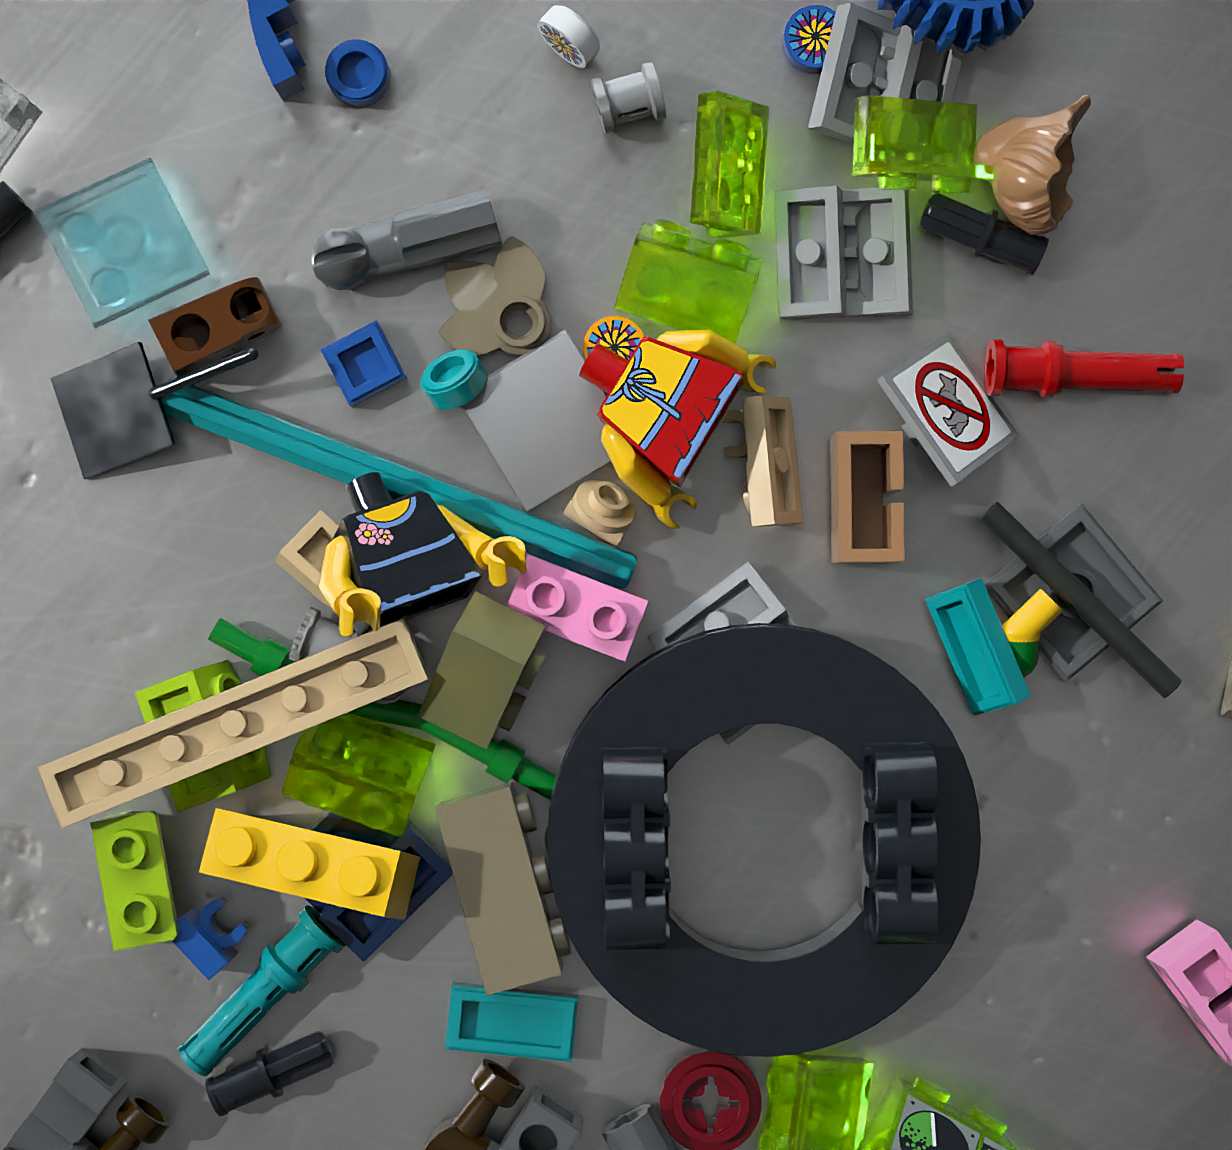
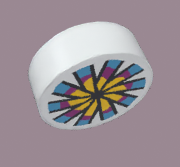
M561 5L552 6L537 23L539 33L546 43L560 57L576 67L584 68L600 50L599 39L593 29L578 14Z

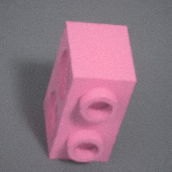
M527 554V572H520L507 607L546 625L544 631L625 662L648 601Z
M1196 919L1146 956V958L1220 1059L1232 1067V949L1218 930Z

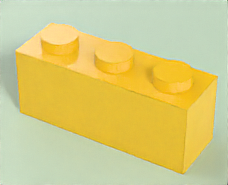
M215 808L199 872L382 917L405 920L420 857L389 848Z

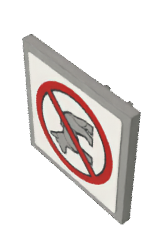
M948 333L877 379L879 385L906 423L901 426L915 447L920 444L923 446L951 487L1019 437L993 397L987 395L984 384Z

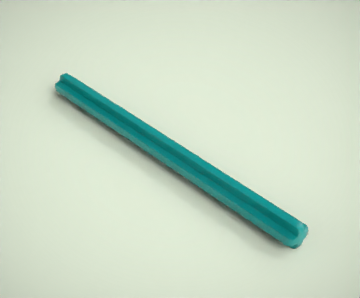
M192 385L160 398L165 414L340 482L348 484L364 474L379 472L392 500L417 491H424L431 496L436 505L444 506L475 529L491 538L516 537L524 543L526 553L617 588L624 589L629 585L636 568L637 557L631 552Z

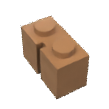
M903 431L836 432L830 437L832 564H890L905 562L904 503H889L883 506V494H895L904 490Z

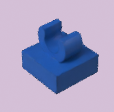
M224 896L208 903L202 912L195 907L177 921L179 935L171 940L208 980L213 978L238 954L233 945L240 942L248 934L251 927L246 920L232 932H223L217 927L215 916L228 902Z

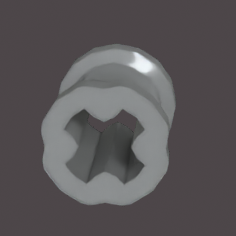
M652 62L642 64L641 72L608 81H603L601 77L590 80L604 134L615 131L616 125L653 115L657 121L666 118L664 99Z

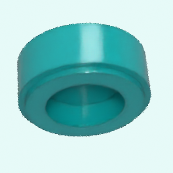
M457 349L444 353L433 360L425 369L420 385L435 408L449 410L460 407L475 398L487 382V372L473 351Z

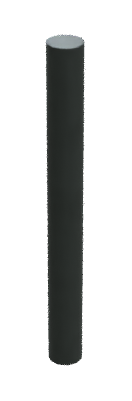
M998 501L982 515L980 520L1158 694L1166 698L1179 687L1182 680Z

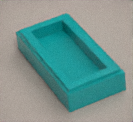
M982 577L925 599L973 716L1015 705L1031 697Z
M453 982L451 986L445 1049L572 1062L579 995L513 988L487 996L484 985Z

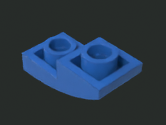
M247 0L250 22L261 60L275 90L282 101L305 90L295 72L306 66L300 52L288 31L279 36L276 35L298 23L289 6V3L295 0Z

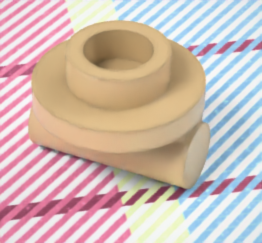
M589 480L578 487L562 515L617 547L634 519L635 509L631 499L617 484L609 481Z

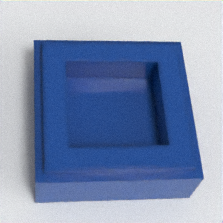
M377 320L320 349L351 407L408 379Z

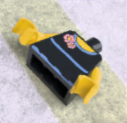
M371 472L357 477L345 487L355 513L349 514L341 520L332 541L325 547L319 591L339 617L340 634L342 636H352L354 627L359 637L371 631H379L381 627L400 619L406 618L407 620L468 598L483 575L480 569L488 570L489 581L492 585L497 587L503 586L508 582L506 567H514L521 573L527 572L525 545L516 537L491 538L475 529L444 506L436 505L431 496L424 491H417L392 500L380 473Z

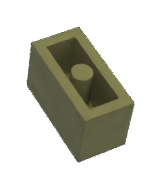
M475 591L451 633L417 716L487 750L498 727L510 732L526 697L517 693L516 690L518 685L527 690L530 689L546 655L535 650L546 625Z

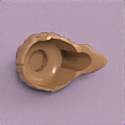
M1089 94L1083 95L1072 105L1053 114L1007 120L989 128L977 139L973 152V163L976 172L992 184L998 206L1008 219L1030 235L1046 234L1057 229L1058 223L1063 220L1064 214L1072 207L1073 199L1066 191L1068 178L1073 172L1072 164L1075 161L1071 140L1078 123L1091 106Z

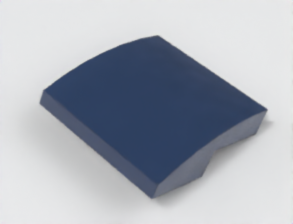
M365 774L308 829L420 857L405 920L382 917L305 898L319 912L318 919L363 962L453 875L450 863Z

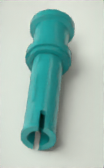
M306 905L298 913L300 921L277 945L269 943L261 951V957L259 958L260 966L217 1008L197 1031L178 1047V1051L181 1052V1058L196 1073L207 1077L221 1059L261 1021L278 1001L288 992L295 994L297 991L301 992L309 984L307 976L331 951L339 953L346 946L318 919L319 912L314 907Z

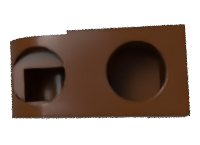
M258 277L240 280L148 319L177 377L236 352L235 349L268 336L282 325Z

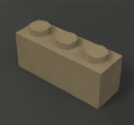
M513 782L440 802L435 807L486 995H492L562 975L563 962L561 957L570 955L571 948L561 917L550 919L544 895L553 893L545 855L533 857L527 833L537 831L528 794L516 796Z

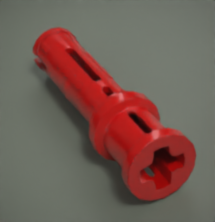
M990 339L985 354L984 383L986 393L989 396H1000L1003 390L1038 391L1040 397L1053 398L1054 395L1061 393L1062 388L1155 391L1178 394L1183 386L1184 374H1160L1158 372H1174L1175 369H1183L1184 360L1181 353L1064 351L1063 345L1057 344L1056 341H1043L1040 347L1005 346L1001 339Z

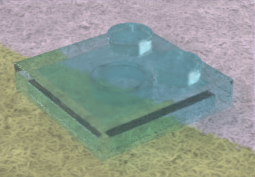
M151 157L34 210L95 329L210 275L209 268Z

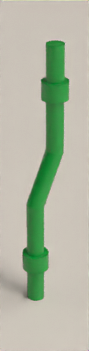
M222 618L217 621L208 638L209 641L251 663L250 670L260 676L295 663V661L289 659L290 648L270 637L264 642ZM403 700L388 704L372 702L344 714L423 730L487 765L485 772L508 784L510 779L551 801L557 775L523 757L525 750L504 738L500 743L491 740L486 750L418 717L417 715L422 704Z

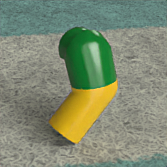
M1039 589L1002 625L1023 678L1031 674L1037 666L1040 633L1063 612L1042 589Z

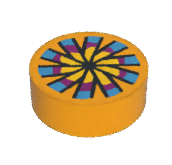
M622 316L602 318L595 322L585 335L583 342L584 358L586 360L594 346L600 343L629 360L644 334L639 326L628 318Z

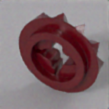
M709 1050L694 1055H685L666 1074L660 1095V1111L666 1129L679 1144L689 1150H733L737 1148L755 1130L762 1110L761 1091L755 1075L737 1056ZM710 1076H713L714 1085L717 1086L719 1096L729 1097V1100H738V1102H728V1105L717 1107L716 1116L713 1117V1127H707V1117L704 1116L702 1106L692 1105V1101H683L702 1096Z

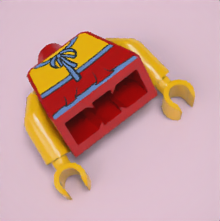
M711 330L666 331L657 340L644 336L629 360L597 343L587 356L579 373V377L608 393L599 408L597 416L604 424L601 433V443L619 478L647 504L651 505L652 512L656 518L672 529L680 527L669 516V510L673 503L682 500L694 510L697 507L695 499L680 488L738 391L766 392L767 388L755 383L753 370L756 365L763 368H776V361L771 356L748 354L746 349Z

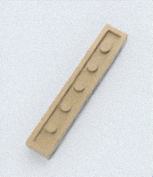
M403 618L381 627L379 631L368 632L37 767V770L62 829L426 681L430 677L407 620Z

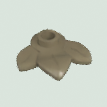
M513 236L509 237L498 253L495 267L475 261H451L446 263L444 269L447 293L459 312L452 315L441 326L439 334L452 348L456 350H470L477 356L500 348L508 354L522 356L548 340L551 333L552 320L547 306L541 300L546 282V274L538 257L524 242ZM517 314H525L532 320L531 330L522 336L514 335L508 328L510 319Z

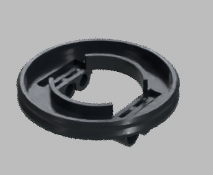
M753 623L711 629L677 640L637 663L604 692L577 728L562 758L549 808L547 846L552 888L565 930L577 953L592 975L615 1000L634 1016L656 1030L684 1043L709 1051L737 1056L773 1057L795 1055L823 1049L848 1040L872 1028L896 1012L924 986L947 956L965 922L978 876L981 832L974 783L965 757L952 731L940 713L912 682L874 654L840 637L815 629L788 624ZM751 724H781L797 727L826 739L843 751L861 771L862 905L855 901L845 915L833 926L816 937L792 947L768 951H748L730 948L704 938L691 930L669 909L671 878L668 858L670 812L667 774L692 748L720 732Z

